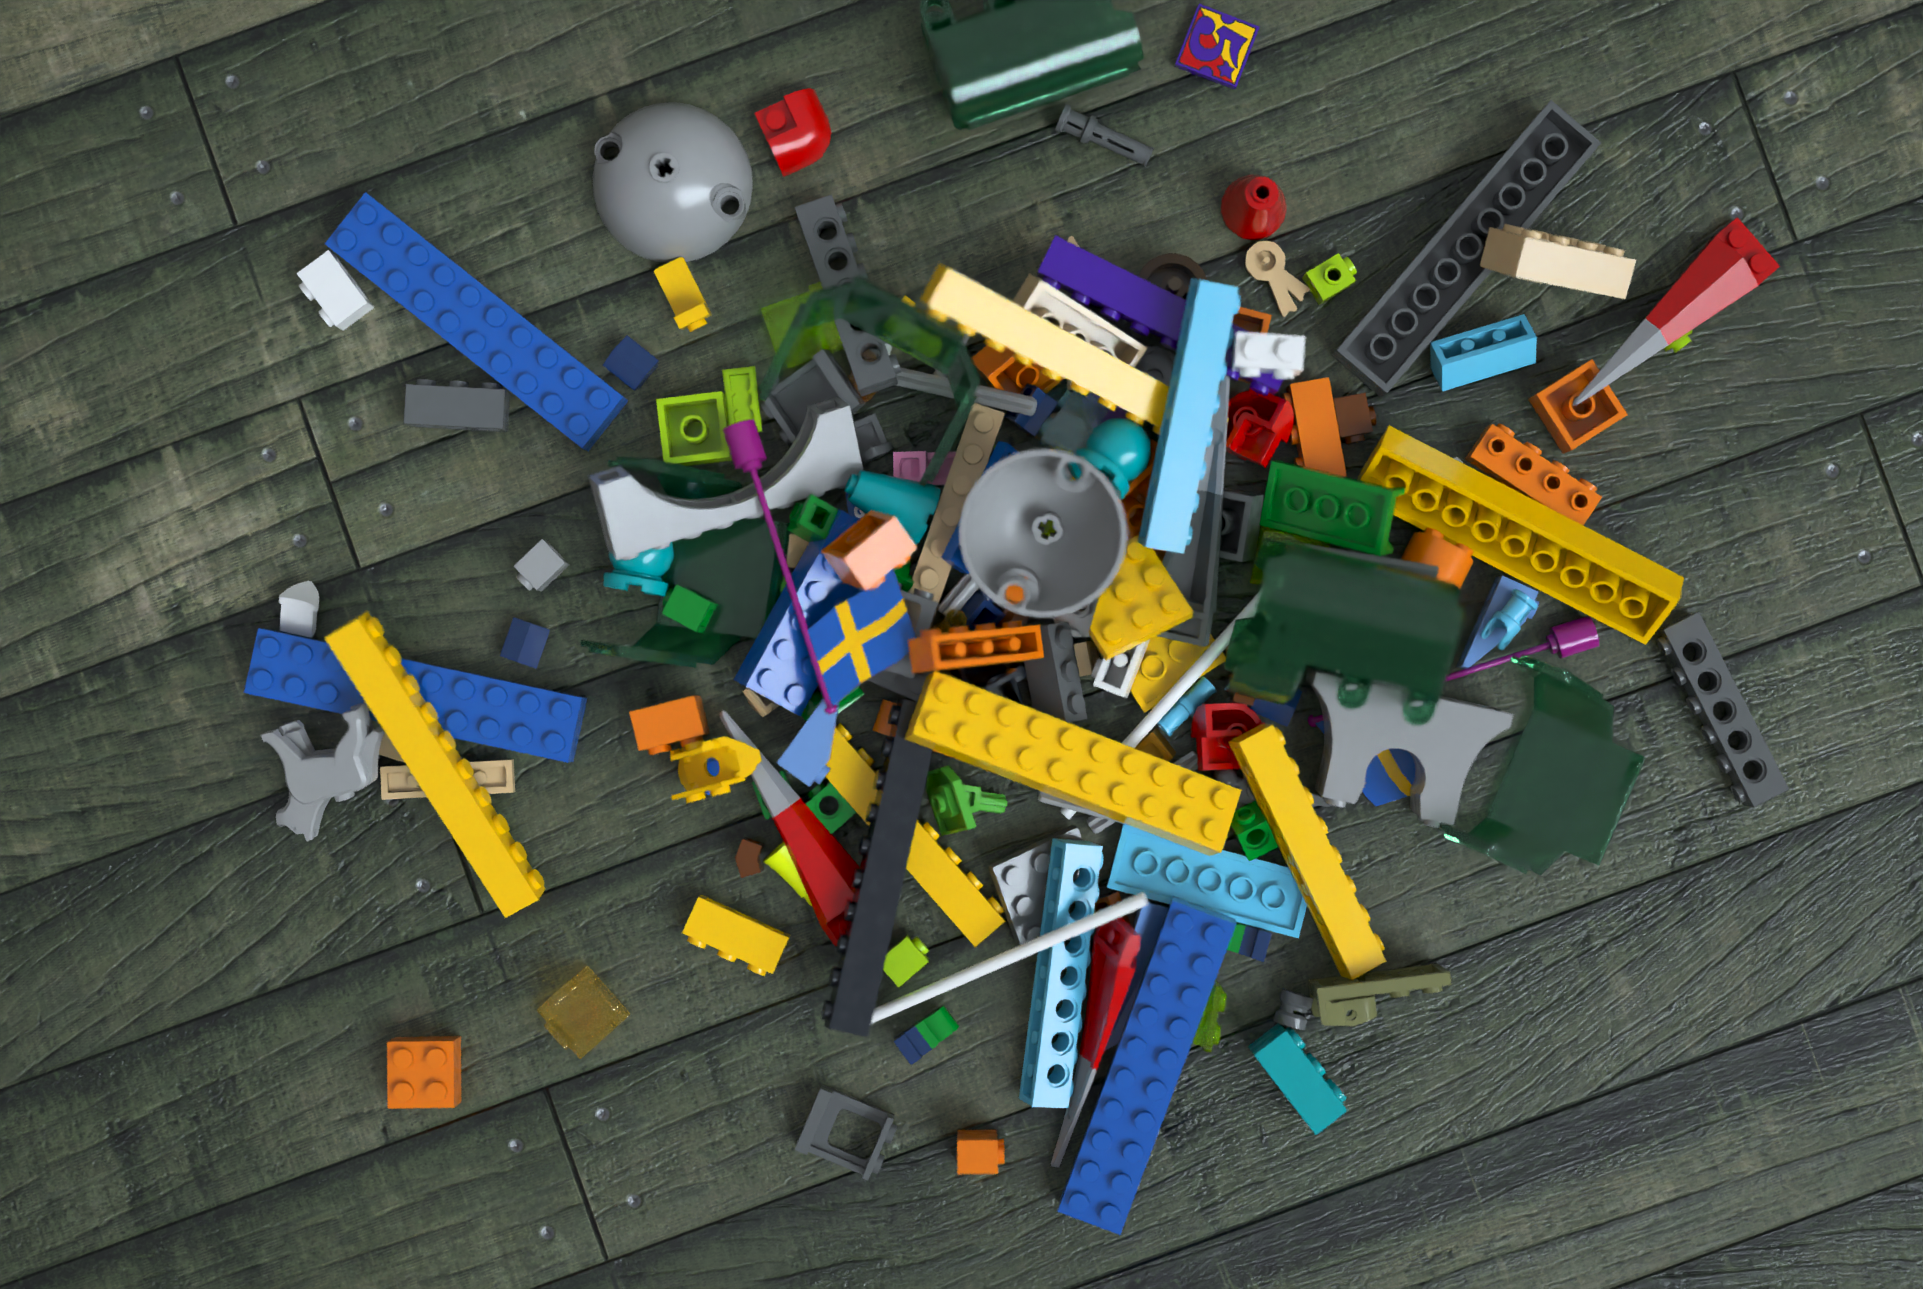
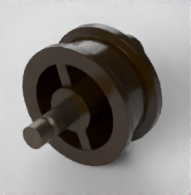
M1177 253L1162 254L1153 258L1143 267L1138 276L1186 301L1191 278L1207 281L1204 271L1194 260Z

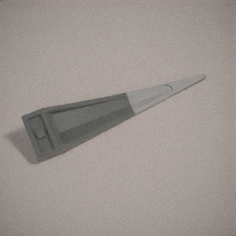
M1225 376L1224 380L1221 381L1218 391L1220 396L1219 408L1217 413L1212 415L1210 427L1213 429V438L1211 445L1205 449L1203 460L1206 461V472L1204 478L1199 480L1198 483L1199 505L1197 511L1192 513L1190 526L1193 529L1191 542L1188 546H1185L1184 554L1166 551L1162 564L1194 613L1192 618L1157 636L1203 647L1209 644L1213 614L1216 612L1229 376Z

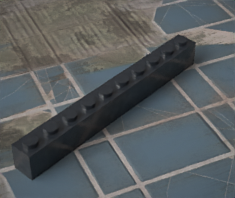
M906 699L898 700L897 705H892L889 712L888 724H891L892 728L890 737L884 738L881 747V756L885 757L882 770H877L874 778L873 789L877 790L875 803L870 802L867 809L866 822H870L867 836H862L859 844L858 854L863 855L860 868L854 869L851 887L855 888L852 901H847L844 920L848 921L845 934L839 935L836 946V953L840 954L838 966L832 967L829 977V986L833 987L830 1000L824 1001L821 1019L825 1020L824 1026L828 1029L868 1037L933 751L930 748L904 739L917 704L915 701Z

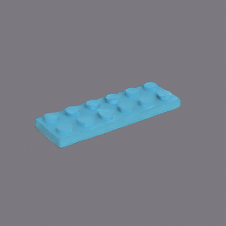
M1122 825L1107 888L1133 895L1144 892L1148 899L1170 904L1172 897L1175 896L1234 918L1238 923L1299 938L1307 905L1289 867L1259 859L1248 861L1244 855L1222 850V853L1208 856L1133 826Z

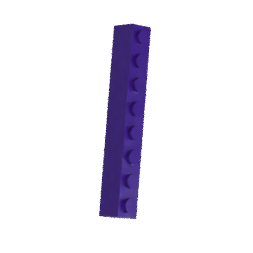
M1055 236L1038 269L1037 277L1057 291L1061 288L1071 293L1070 298L1073 301L1086 307L1091 303L1101 308L1100 314L1116 322L1121 318L1131 323L1130 329L1143 336H1148L1151 333L1161 338L1160 344L1173 351H1177L1186 300ZM1231 323L1234 336L1237 332L1250 333ZM1232 341L1231 346L1226 348L1224 361L1227 363L1225 376H1229V379L1234 381L1241 378L1251 383L1249 388L1261 395L1267 396L1268 393L1275 395L1283 379L1273 378V374L1260 373V377L1240 376V371H1231Z

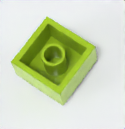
M722 391L656 399L663 461L667 468L732 461L723 433V429L728 427L725 395Z

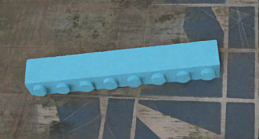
M1191 278L1138 542L1145 547L1184 554L1185 546H1188L1191 542L1193 534L1192 526H1190L1192 513L1197 511L1199 505L1198 483L1199 480L1204 478L1206 472V461L1203 460L1205 449L1211 445L1213 438V429L1210 427L1212 415L1217 413L1220 404V396L1217 394L1219 381L1224 380L1227 370V363L1224 361L1226 348L1231 346L1234 336L1231 323L1233 314H1237L1241 302L1238 287Z

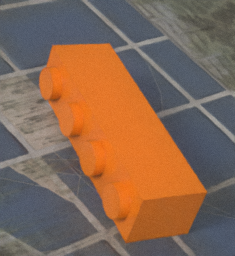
M1329 377L1289 384L1286 387L1287 393H1283L1282 398L1290 403L1294 412V423L1289 437L1291 445L1296 444L1298 457L1294 458V464L1347 477Z

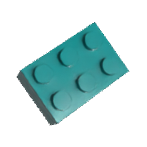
M1277 1023L1250 1044L1248 1048L1306 1124L1317 1135L1348 1111L1342 1103L1347 1098L1330 1078L1327 1081L1322 1078L1326 1071L1310 1052L1306 1055L1302 1052L1301 1049L1306 1045L1291 1027L1284 1029Z

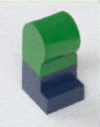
M1237 922L1227 950L1264 962L1272 933L1265 929Z
M942 1005L894 1037L893 1042L909 1064L913 1065L960 1026L947 1008Z

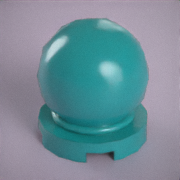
M1112 418L1095 427L1086 442V449H1077L1074 455L1083 456L1089 464L1105 476L1116 491L1118 498L1122 500L1130 490L1128 481H1133L1142 474L1151 459V441L1146 431L1136 422L1130 419ZM1068 462L1069 471L1078 480L1083 473L1082 467L1077 462Z
M673 542L663 549H649L639 552L637 557L629 560H616L609 551V559L614 569L612 573L604 572L603 586L628 591L629 585L642 587L641 591L644 592L643 594L665 597L669 584L661 582V576L669 570L673 561Z

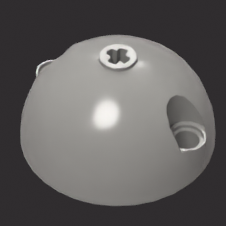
M676 102L657 103L646 106L626 116L615 125L607 136L600 138L595 144L596 160L593 171V192L597 211L611 235L621 245L636 255L663 263H669L679 257H683L686 262L697 260L718 250L731 239L742 225L749 210L753 189L752 169L749 158L741 141L732 129L708 111L690 104ZM617 147L620 150L619 155L612 161L605 160L603 156L606 149ZM667 164H670L673 171L672 174L666 173L665 177H662L659 171L660 167L662 166L666 169ZM735 200L739 203V209L736 213L729 215L722 212L725 202Z
M1048 449L1017 453L999 461L988 469L975 483L967 496L961 513L959 527L960 547L964 562L971 577L980 589L1004 608L1022 615L1034 617H1055L1072 613L1099 597L1111 584L1119 571L1125 555L1127 527L1123 507L1116 491L1106 477L1081 455ZM1073 461L1080 464L1083 471L1080 479L1071 480L1066 476L1064 469L1068 462ZM1048 520H1052L1054 522L1053 528L1057 530L1056 535L1051 533L1049 536H1045L1043 534L1044 528L1040 526L1041 522L1046 524ZM1019 585L1024 591L1023 600L1015 602L1009 599L1007 596L1008 586Z

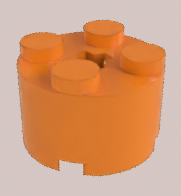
M1427 527L1424 533H1413L1400 560L1439 566L1433 594L1437 595L1438 591L1442 590L1448 592L1445 598H1456L1473 564L1471 556L1474 551L1461 543L1453 545L1443 540L1444 535L1432 528Z

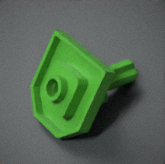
M949 765L928 771L926 791L941 836L976 827L972 815L974 812L985 811L999 814L1005 812L1007 807L1005 795L983 792L981 787L962 785L961 779Z

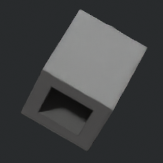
M541 539L514 567L519 571L516 578L529 591L534 587L537 591L542 592L570 564L548 541Z

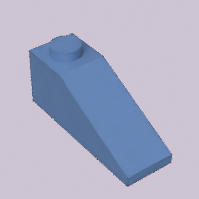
M1505 576L1496 577L1456 667L1461 669L1470 668L1499 644L1507 633V629L1502 627L1495 628L1485 639L1481 638V633L1495 612L1501 611L1510 600L1513 589L1523 592L1536 602L1537 605H1539V601L1535 599L1538 591ZM1531 610L1519 626L1525 623L1527 618L1532 619L1536 610Z
M823 698L777 762V764L807 786H811L814 781L820 785L831 770L826 764L831 758L840 701L836 704V712L827 714L824 711L827 707Z

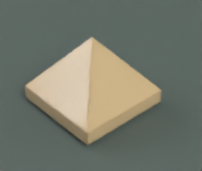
M749 688L743 691L751 708L762 717L780 706Z

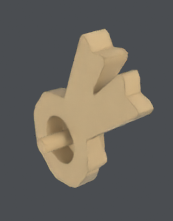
M1258 241L1249 248L1245 259V268L1255 280L1268 281L1283 318L1288 312L1297 311V307L1289 293L1298 302H1302L1304 294L1309 292L1310 288L1284 270L1285 253L1279 245L1270 241Z

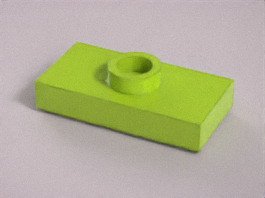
M750 366L722 370L728 426L745 420H755L758 433L763 432L756 367Z

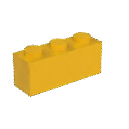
M702 894L698 897L682 932L689 936L687 939L689 943L705 949L706 945L718 949V956L731 962H735L737 958L749 963L747 969L762 976H765L766 972L774 973L791 936Z

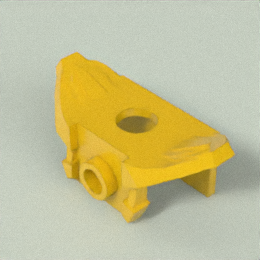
M723 736L708 741H697L684 745L685 747L681 748V750L670 751L672 761L679 759L678 774L680 782L687 790L686 792L671 795L672 800L685 797L686 803L705 799V791L710 790L711 797L731 792L729 785L745 781V778L756 770L757 765L762 761L760 750ZM711 757L719 763L720 770L717 776L711 775L707 769V762Z

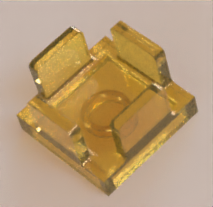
M588 965L537 1009V1012L547 1022L544 1027L565 1050L570 1048L579 1059L583 1058L631 1014Z

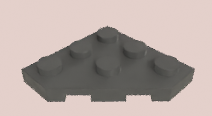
M1071 825L988 865L1016 946L1040 937L1052 838L1082 840L1077 826ZM1079 869L1073 875V882L1079 877Z

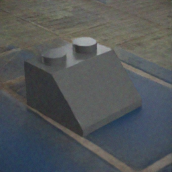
M1223 487L1220 558L1239 562L1255 559L1260 530L1259 523L1265 494Z

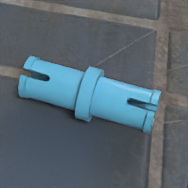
M1201 676L1162 717L1157 725L1164 733L1171 736L1188 717L1193 718L1197 707L1202 705L1213 693H1216V688L1204 676Z

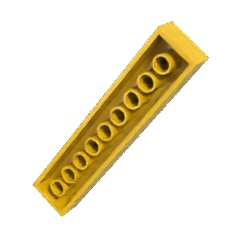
M1390 425L1359 473L1357 480L1389 488L1401 486L1406 488L1405 493L1396 498L1393 515L1424 531L1427 527L1439 531L1444 535L1443 540L1453 545L1461 543L1468 546L1474 551L1472 556L1645 645L1680 600L1684 577Z
M936 671L932 672L925 679L904 738L1208 856L1222 853L1242 791Z

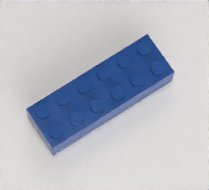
M838 509L826 539L809 542L791 575L808 629L835 606L863 591V589L843 583L821 553L825 547L858 521V519L843 510ZM786 584L737 672L734 681L801 716L818 685V679Z

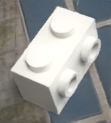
M1237 332L1233 337L1231 371H1240V376L1260 377V373H1270L1276 379H1294V375H1299L1303 371L1305 336Z
M1150 639L1107 661L1104 658L1103 660L1098 659L1091 675L1092 678H1095L1093 685L1128 698Z

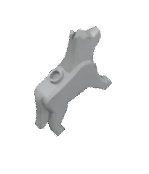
M366 702L350 707L351 710L343 713L349 728L336 746V749L315 751L304 728V724L300 720L285 723L279 729L270 730L261 735L263 742H267L279 755L284 768L285 782L289 790L286 806L280 808L276 813V822L279 827L287 826L295 834H304L306 841H310L318 836L321 819L331 797H334L336 802L347 800L355 796V791L365 788L377 779L379 751L385 731L380 727L374 730L369 715L370 709Z

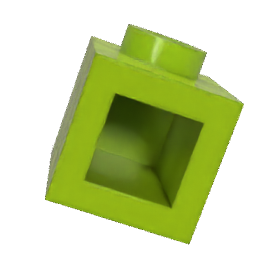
M907 934L888 950L883 971L899 988L929 962L926 953L930 950L918 936L912 939Z

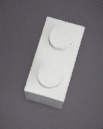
M329 250L297 273L302 280V283L299 285L300 289L310 301L313 299L317 300L322 307L318 312L329 327L335 325L344 331L375 308L337 256Z

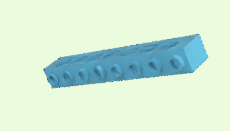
M1052 838L1040 936L1094 913L1095 903L1099 898V870L1102 868L1104 861L1102 846L1085 840ZM1079 869V877L1073 882V875ZM1075 902V909L1069 914V907ZM1095 928L1072 937L1066 947H1064L1065 941L1039 951L1037 954L1019 1099L1032 1107H1069V1099L1074 1091L1072 1080L1073 1068L1078 1060L1077 1038L1082 1028V1000L1086 996V969L1091 961L1089 951L1090 938ZM1067 967L1066 975L1060 979L1061 971ZM1062 1000V1007L1056 1012V1006ZM1058 1033L1056 1042L1051 1044L1053 1036ZM1054 1065L1052 1074L1047 1077L1049 1068Z

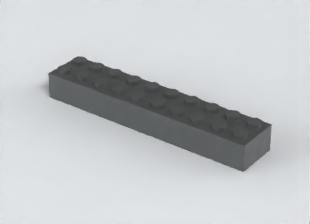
M1550 100L1331 356L1378 396H1384L1492 271L1480 267L1489 228L1503 230L1504 224L1528 229L1601 142Z

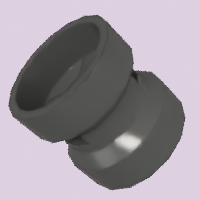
M1282 989L1280 994L1282 1003L1280 1009L1276 1010L1273 1021L1295 1029L1305 1030L1307 1024L1306 1012L1312 1007L1314 998L1295 991Z

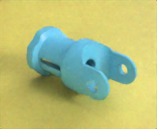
M1518 589L1512 590L1510 600L1501 611L1495 612L1481 633V638L1485 639L1495 628L1502 627L1507 629V633L1499 642L1498 648L1500 650L1505 649L1521 629L1519 625L1529 612L1536 610L1538 607L1536 602Z

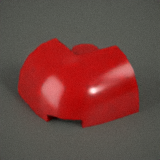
M812 88L802 89L783 96L784 100L754 113L783 177L818 161L823 157L830 144L832 132L829 119L816 91Z
M1250 388L1249 391L1241 392L1229 399L1226 451L1244 461L1247 459L1266 468L1280 441L1287 443L1291 435L1294 412L1290 403L1270 393L1267 396L1261 395Z
M1219 703L1198 706L1191 725V738L1196 737L1198 770L1241 769L1228 742L1261 724H1265V722H1262L1256 712L1247 707L1246 704Z

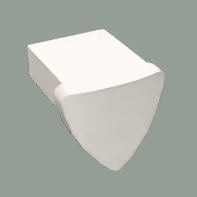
M305 581L291 586L279 595V603L281 604L280 631L312 638L316 632L319 594L311 581Z

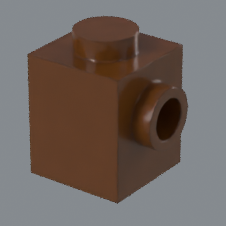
M1366 393L1334 398L1333 402L1340 440L1345 439L1346 445L1365 441V435L1373 432L1372 426H1376L1375 410L1373 406L1368 407Z

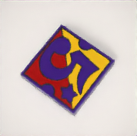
M1198 4L1174 67L1235 90L1258 33L1259 26Z

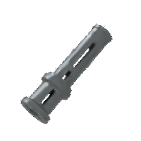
M1065 105L1055 131L1060 132L1063 130L1080 138V142L1083 144H1088L1091 141L1146 167L1154 147H1149L1097 123L1098 119L1093 115L1087 117L1072 110L1071 105Z

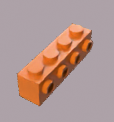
M1502 424L1487 426L1465 460L1494 480L1584 526L1602 499L1595 492L1597 488L1585 479L1580 478L1578 481L1568 474L1570 470L1556 460L1549 462L1540 456L1542 451L1529 442L1522 444L1513 438L1515 433Z
M1022 621L1002 623L1003 628L996 629L995 623L977 625L975 626L976 631L970 632L968 626L948 628L949 634H941V628L921 631L920 638L908 640L912 673L1014 663L1044 658L1040 625L1023 626Z

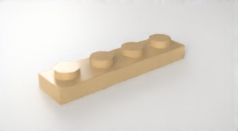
M514 759L469 762L474 771L473 777L479 786H483L489 794L515 792ZM407 765L380 767L382 800L427 797Z

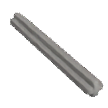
M901 367V373L896 374L898 381L896 386L974 402L1029 416L1034 415L1037 407V400L1031 396Z

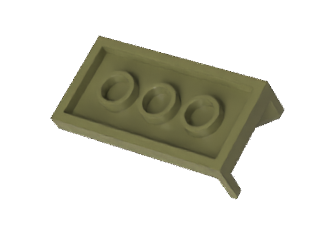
M1438 963L1366 972L1354 980L1342 977L1341 975L1308 979L1309 995L1314 998L1311 1007L1312 1014L1315 1017H1320V1021L1324 1026L1353 1027L1377 1017L1376 994L1389 993L1390 997H1404L1410 995L1409 990L1422 989L1423 993H1437L1443 991L1442 986L1452 985L1450 971ZM1352 1010L1351 1014L1346 1016V1013Z

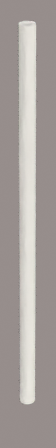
M1281 567L1125 738L1122 744L1135 748L1292 576L1286 569ZM1066 808L1060 810L1069 820L1077 812Z
M1144 892L880 1005L874 1009L872 1023L1148 905V899Z

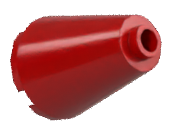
M1246 175L1231 183L1222 198L1221 214L1225 225L1239 237L1245 240H1260L1272 235L1283 223L1287 208L1286 199L1281 188L1271 179L1261 175Z

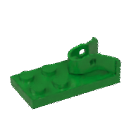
M1273 460L1270 465L1259 525L1377 556L1392 554L1394 548L1388 541L1396 498L1404 494L1406 488L1402 486L1389 488L1296 464Z

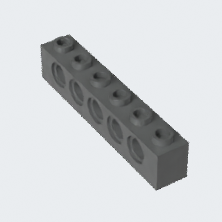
M831 194L794 207L861 397L898 384L896 374L901 373V369L896 355H889L885 344L891 341L885 324L878 325L874 313L880 312L874 293L867 295L863 283L868 282L869 279L863 262L856 264L853 253L857 252L858 248L852 232L846 234L842 223L848 221L842 203L835 204ZM827 228L837 231L836 236L831 240L821 239V232ZM835 259H845L848 263L844 269L836 271L830 268L831 263ZM848 288H853L858 291V295L854 300L845 301L841 298L842 292ZM863 318L869 321L868 327L863 331H855L851 328L853 322L857 319ZM868 349H876L880 352L878 359L873 362L863 360L862 355Z
M1689 613L1657 629L1656 633L1659 637L1656 639L1657 646L1665 657H1669L1674 666L1671 668V673L1677 684L1684 686L1689 696L1686 698L1689 709L1694 715L1698 714L1704 726L1701 727V732L1708 744L1714 745L1718 753L1716 761L1719 768L1724 774L1728 773L1734 785L1731 786V791L1735 799L1740 804L1743 803L1744 806L1755 807L1789 790L1700 613ZM1687 643H1690L1695 649V656L1691 661L1686 660L1683 656V648ZM1703 672L1710 678V685L1705 691L1698 685V677ZM1717 702L1722 703L1725 708V714L1720 720L1716 719L1713 715V707ZM1733 731L1740 737V743L1735 749H1732L1728 744V737ZM1751 761L1754 764L1755 772L1748 779L1743 774V766L1746 762Z

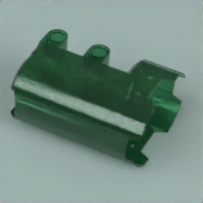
M922 0L920 4L922 38L952 123L959 130H972L1127 78L1129 74L1141 70L1137 62L1144 59L1133 13L1113 9L1111 0H984L983 11L957 20L954 18L948 0ZM937 5L943 8L944 13L940 11L926 13L929 7Z
M1266 537L1254 562L1258 568L1265 572L1256 604V612L1254 617L1237 619L1235 621L1224 669L1232 672L1233 676L1224 690L1284 705L1294 697L1305 666H1310L1337 673V700L1341 706L1347 709H1356L1364 705L1372 684L1375 682L1402 689V712L1404 719L1408 723L1420 726L1429 722L1440 699L1463 625L1465 611L1457 602L1461 592L1459 586L1452 582ZM1350 685L1357 686V688L1353 690L1345 689L1347 686ZM1414 702H1422V703H1423L1422 705H1419V706H1412V705H1411V704L1414 703Z

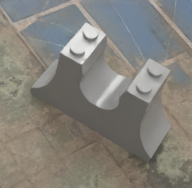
M1309 667L1306 675L1307 683L1312 687L1319 700L1324 720V747L1315 790L1326 800L1327 804L1345 807L1346 802L1356 804L1366 784V770L1371 760L1382 751L1399 748L1407 750L1415 763V779L1410 787L1411 811L1419 816L1418 820L1431 827L1443 828L1444 823L1454 825L1463 784L1474 759L1494 736L1510 728L1513 714L1500 708Z

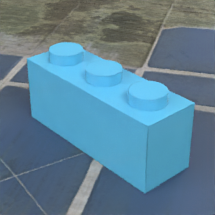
M1525 314L1436 340L1430 342L1431 370L1441 390L1446 391L1536 363L1537 337Z

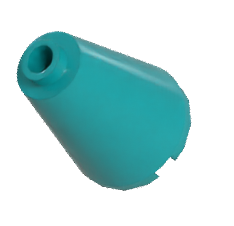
M860 470L857 475L852 473L844 489V492L849 493L847 500L865 514L873 510L895 516L915 545L921 540L928 527L926 522L929 515H933L941 491L940 488L935 487L933 484Z

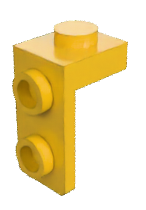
M679 257L655 269L654 273L676 315L674 319L679 329L684 330L688 328L689 332L705 326L707 324L705 319L712 316V313L685 259Z

